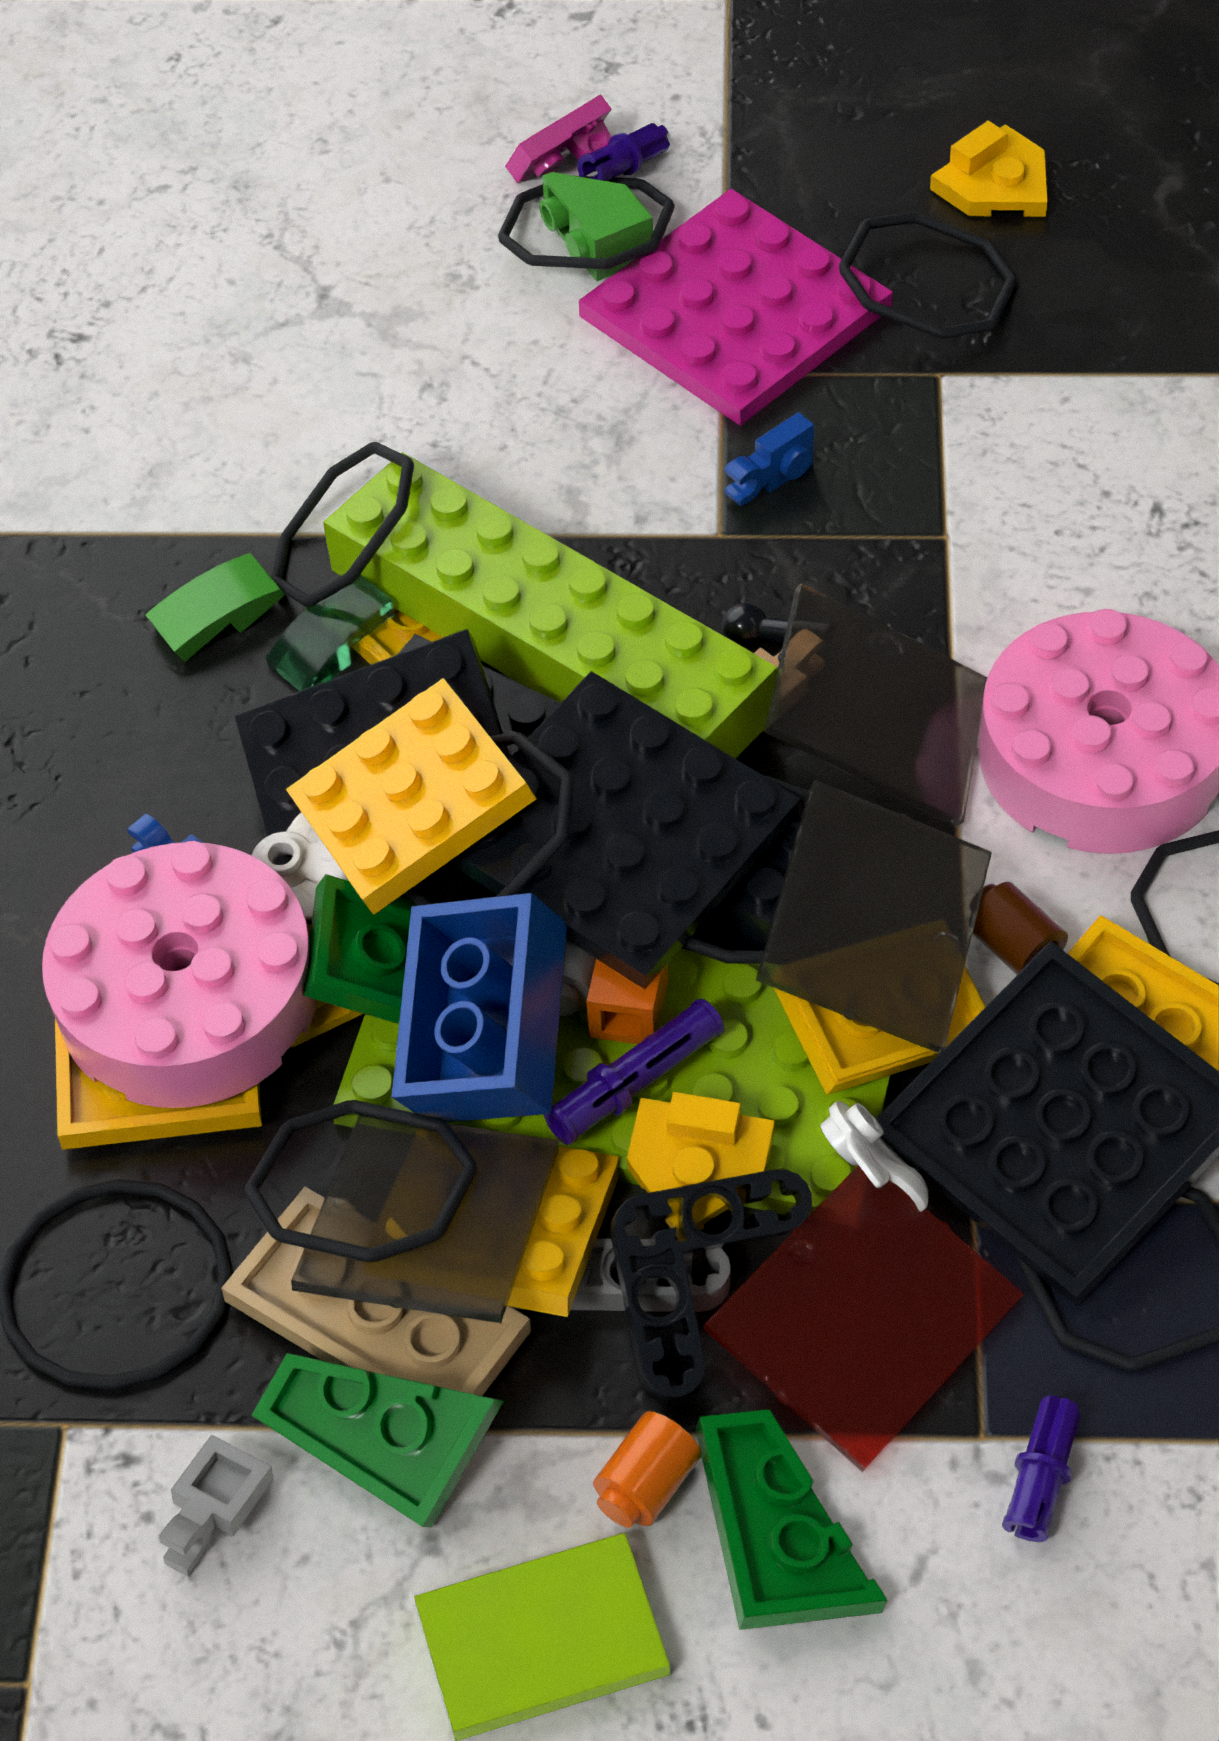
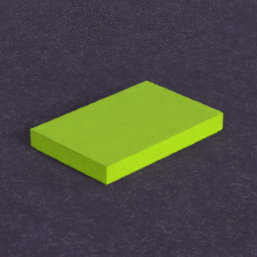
M625 1532L414 1596L416 1609L455 1741L670 1675V1664Z

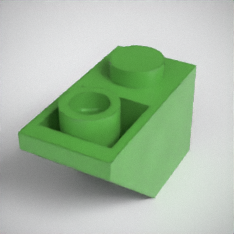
M550 172L542 176L544 200L539 202L541 217L546 227L551 232L557 231L566 242L571 257L608 258L650 241L653 234V217L627 185ZM633 260L610 269L587 270L596 281L614 275Z

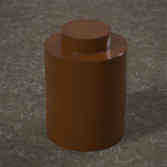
M1003 882L997 886L995 884L986 885L975 894L968 905V913L970 915L967 920V929L1016 975L1050 941L1062 950H1064L1067 944L1068 933L1012 882Z

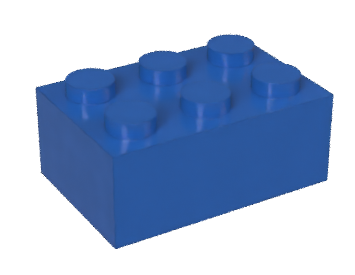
M527 893L411 906L392 1098L412 1112L440 1118L446 1122L551 1114L567 927L565 926V921L534 894Z

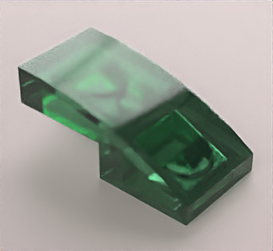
M360 574L352 584L318 604L306 607L267 654V665L299 691L329 681L352 664L350 647L394 616L392 599Z

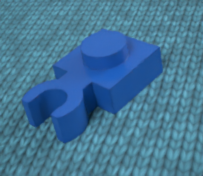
M797 412L756 439L755 452L748 457L739 456L724 468L725 473L735 481L725 488L724 493L739 506H742L752 501L759 494L762 487L771 493L787 481L801 477L813 465L814 424Z

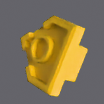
M988 120L951 145L950 162L931 175L930 190L968 216H991L992 210H1023V217H1046L1045 150L1006 124L999 128Z
M673 1092L670 1103L641 1098L627 1155L628 1170L647 1193L767 1171L775 1133V1121L741 1115L740 1103L679 1092ZM745 1189L736 1190L744 1204L747 1191ZM705 1196L698 1199L693 1206V1221L702 1230L706 1222L726 1211L728 1207L721 1199ZM670 1202L668 1204L673 1214L665 1219L670 1228L676 1227V1237L680 1242H683L686 1239L678 1224L679 1202Z

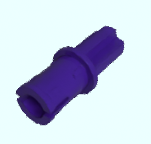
M650 123L630 134H615L610 138L608 145L591 153H586L579 158L577 165L579 176L585 177L597 171L598 174L590 179L609 181L621 174H635L640 170L642 163L668 150L670 143L667 139L669 133L667 128L663 125L658 127L655 123Z
M1047 1395L1041 1400L1026 1452L1017 1454L1014 1466L1019 1473L1011 1502L1002 1522V1527L1009 1533L1013 1532L1015 1526L1018 1525L1014 1536L1027 1541L1044 1542L1048 1539L1049 1528L1054 1514L1053 1511L1061 1486L1069 1483L1072 1471L1067 1466V1462L1081 1416L1077 1403L1068 1398Z

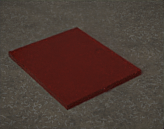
M858 1165L705 1323L703 1329L772 1390L780 1403L788 1405L863 1473L1024 1294L954 1234L946 1222L938 1220L927 1209L920 1212L910 1196L891 1181H888L881 1188H876Z

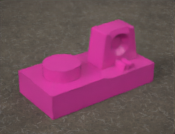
M601 94L519 143L505 165L506 169L517 183L534 173L540 179L543 175L554 171L564 161L561 153L569 150L579 160L584 154L591 153L608 145L611 135L603 121L612 110Z

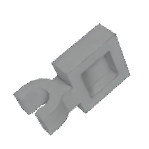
M211 1434L171 1489L173 1504L182 1509L170 1520L159 1535L160 1543L169 1547L163 1556L164 1564L189 1577L202 1558L210 1539V1533L215 1527L232 1536L238 1531L273 1482L272 1466Z

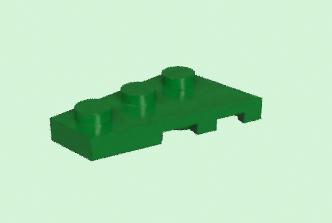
M287 1353L251 1416L420 1526L432 1528L504 1401Z
M770 1409L700 1417L696 1434L702 1452V1462L739 1630L882 1613L888 1600L874 1578L868 1581L850 1551L853 1546L851 1540L839 1522L833 1524L811 1488L814 1482Z

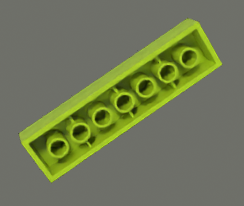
M401 452V454L410 457L414 463L407 509L360 576L353 582L360 588L364 587L370 591V594L387 604H391L395 609L442 637L468 629L474 637L480 659L518 683L560 703L592 671L735 759L779 715L777 666ZM390 462L323 521L331 569L340 576L350 569L394 508L400 482L401 466Z

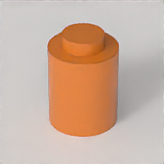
M645 1412L593 1480V1486L599 1495L597 1499L598 1507L608 1518L623 1527L631 1528L634 1523L641 1526H651L700 1460L702 1452L699 1445L685 1429L673 1420L656 1412Z

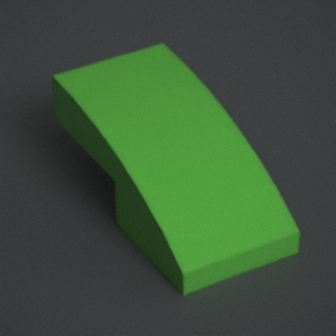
M251 553L218 565L194 578L163 599L145 615L172 650L186 662L230 623L242 633L279 601L285 593Z

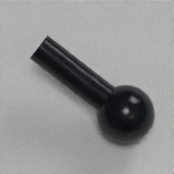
M746 603L730 608L724 615L721 623L722 635L746 649L757 647L763 642L787 644L801 631H804L821 643V649H828L833 637L830 625L767 618L760 608Z

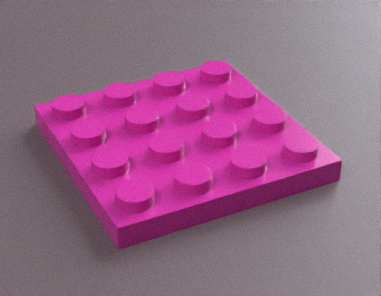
M731 188L662 238L660 246L655 251L635 258L579 300V317L739 426L747 422L881 316L865 309L839 272L841 258ZM851 265L850 269L870 298L892 308L893 292Z

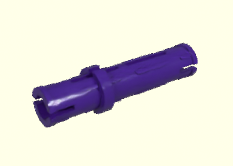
M697 999L691 1003L690 1007L657 1031L648 1035L643 1041L607 1066L600 1063L587 1072V1081L554 1104L551 1114H544L545 1121L552 1133L565 1145H571L580 1135L609 1114L619 1116L632 1106V1097L675 1068L680 1062L714 1037H719L724 1033V1024L716 1009L705 999Z

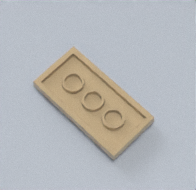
M307 1187L300 1191L278 1218V1222L284 1229L367 1248L377 1229ZM268 1232L221 1288L225 1302L322 1361L479 1396L484 1395L531 1332L530 1318L510 1306L364 1279L363 1261L281 1243L272 1238Z

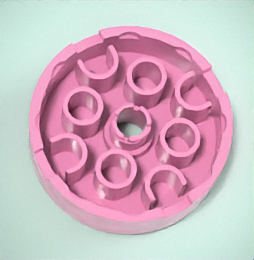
M1112 609L1065 615L1036 625L1015 639L995 661L985 684L979 734V762L984 780L991 794L1006 813L1021 826L1032 833L1037 827L1052 835L1068 840L1067 848L1093 853H1130L1160 846L1178 838L1192 829L1208 814L1209 806L1219 793V665L1200 644L1180 631L1146 617L1120 613Z
M197 841L170 843L116 858L109 865L93 874L68 898L52 923L43 951L42 973L46 996L66 1047L75 1063L95 1083L99 1080L105 1085L125 1093L128 1101L142 1105L164 1108L195 1107L230 1098L257 1085L283 1064L281 1057L295 1042L301 1032L307 1033L317 1006L316 999L303 996L310 960V935L302 907L295 893L287 882L267 864L247 853L223 845L200 843Z

